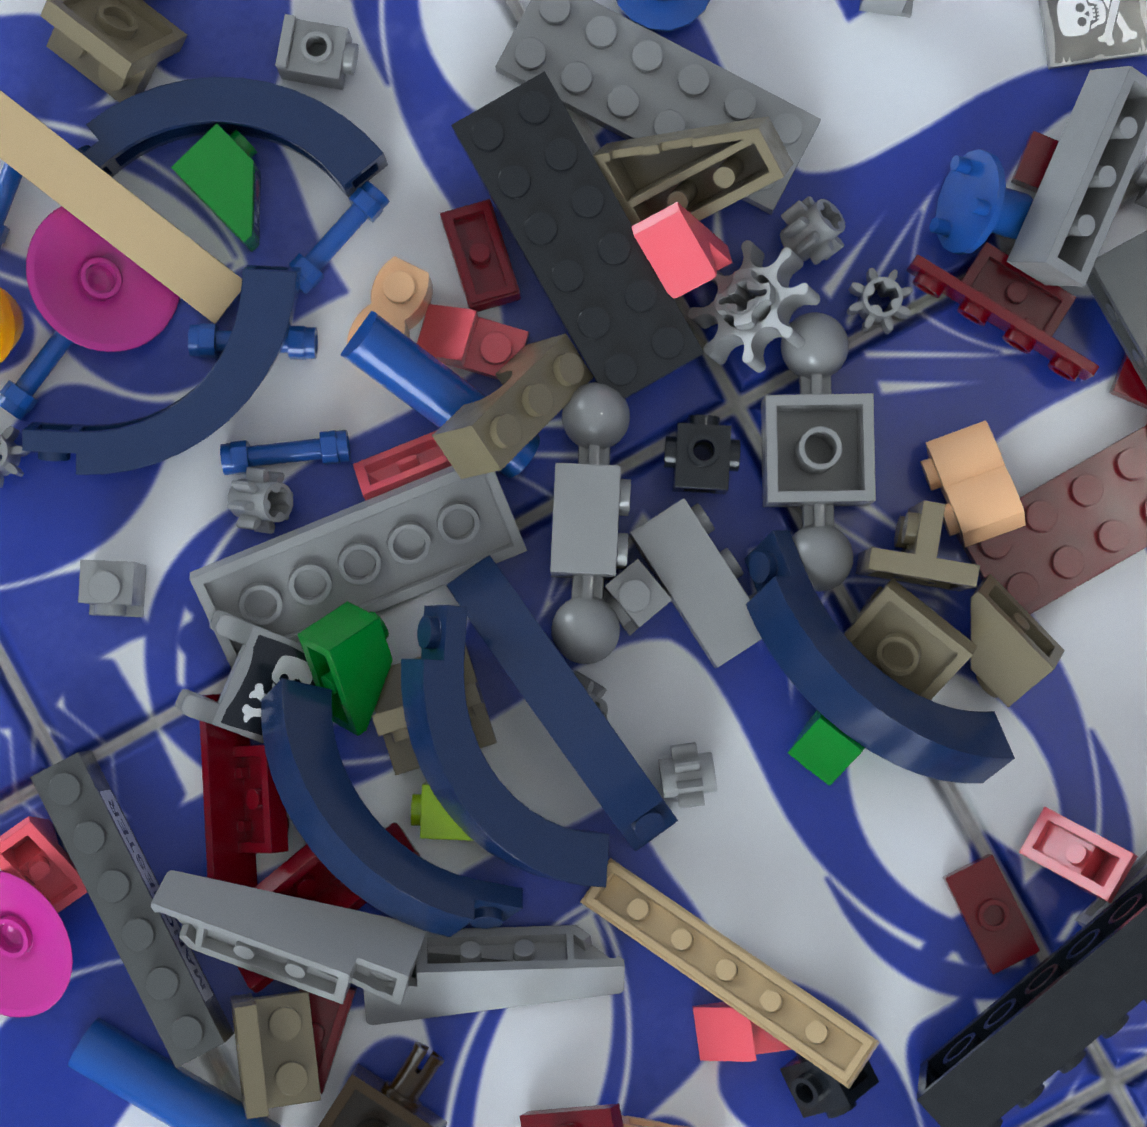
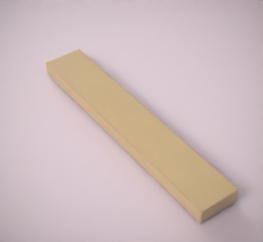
M0 90V159L203 316L216 324L241 292L242 278Z
M611 858L608 860L606 888L591 886L580 901L583 905L848 1089H850L880 1043L874 1037Z

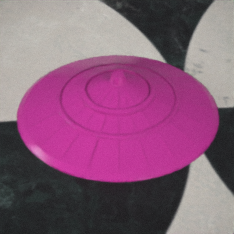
M61 206L50 213L38 226L30 241L26 257V277L32 299L50 326L68 340L97 351H126L137 348L154 339L172 319L180 297Z
M0 871V1015L19 1018L35 1016L53 1007L68 987L73 964L71 943L63 921L47 898L23 879Z

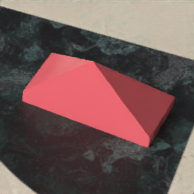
M436 431L354 463L353 467L365 501L452 466L432 437Z

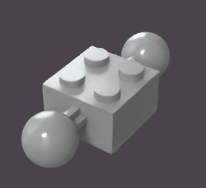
M811 312L800 315L789 324L790 327L805 339V343L801 348H795L783 337L781 339L782 358L786 366L799 376L800 394L765 395L761 402L763 507H802V528L792 538L814 590L822 592L839 586L847 578L853 565L851 544L847 537L834 527V506H868L876 501L873 393L832 394L831 376L843 366L849 350L848 337L843 326L835 318L824 313Z
M597 382L580 386L573 393L570 402L562 410L564 430L568 437L578 445V464L555 463L550 573L551 577L572 578L571 599L562 604L557 610L552 621L551 631L553 642L558 651L567 659L579 664H592L605 659L611 654L618 643L620 623L613 608L603 600L604 580H613L616 576V568L626 569L628 557V533H618L619 516H628L630 511L631 479H620L621 466L610 465V447L617 444L627 432L630 423V410L626 399L618 391L608 385Z

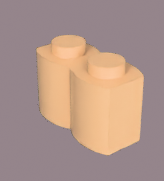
M396 256L387 261L374 280L371 290V304L365 307L352 323L347 344L371 311L376 312L410 338L409 330L414 328L423 319L428 305L431 304L433 284L429 273Z
M986 420L925 442L928 459L922 460L920 463L930 490L933 491L940 488L947 502L943 522L949 536L959 533L964 546L968 547L1026 526L1025 511Z

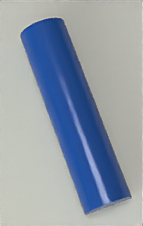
M373 311L368 314L340 354L438 428L464 404L486 397V395ZM536 435L498 472L507 478L518 475L534 457L540 444L539 435Z
M100 1018L96 1019L88 1028L68 1062V1067L169 1127H281L280 1124L266 1116L247 1119L241 1101L182 1066L176 1068L170 1059Z

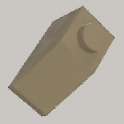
M991 574L981 582L971 597V641L977 645L971 657V670L976 674L978 683L987 694L994 698H999L1007 707H1010L1055 669L1065 650Z

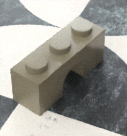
M566 333L525 345L495 374L503 386L483 399L464 404L432 435L461 479L502 470L570 402L573 393L594 377Z

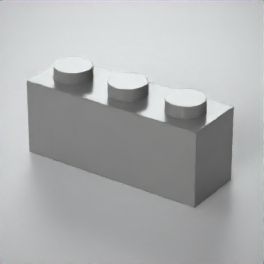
M685 498L630 532L629 537L662 588L671 597V602L713 667L718 668L762 639L745 605L757 593L755 592L750 596L746 594L737 580L744 573L728 548L719 552L708 534L714 531L715 528L703 508L698 503L690 507Z

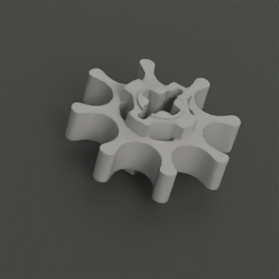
M746 240L741 245L744 258L740 269L729 276H724L721 272L717 271V276L711 280L718 286V292L714 301L705 307L690 308L688 317L703 329L718 324L715 337L703 348L704 353L718 364H724L734 348L744 345L742 361L755 372L761 373L766 368L763 357L764 349L773 339L783 337L797 349L804 345L805 339L789 325L791 315L797 308L803 305H817L820 302V295L807 283L789 288V281L792 275L802 268L804 263L790 248H783L772 265L762 267L765 256L763 251L750 240Z

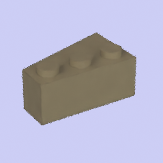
M769 116L606 143L593 155L632 226L676 202L681 204L700 221L783 178L794 164Z

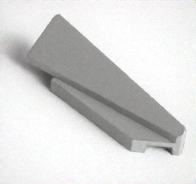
M170 870L166 873L151 902V908L155 913L160 912L177 918L182 924L179 938L190 949L340 1004L344 1003L352 983L401 1006L427 932L389 917Z
M577 925L496 927L491 929L462 928L451 937L426 932L401 1006L363 989L366 1022L370 1025L620 994L624 991L625 963L624 959L620 956L609 958L594 947L591 936Z

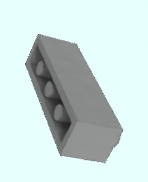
M1124 66L1089 71L1007 259L1008 263L1043 285L1085 286L1146 146L1147 77L1134 67Z

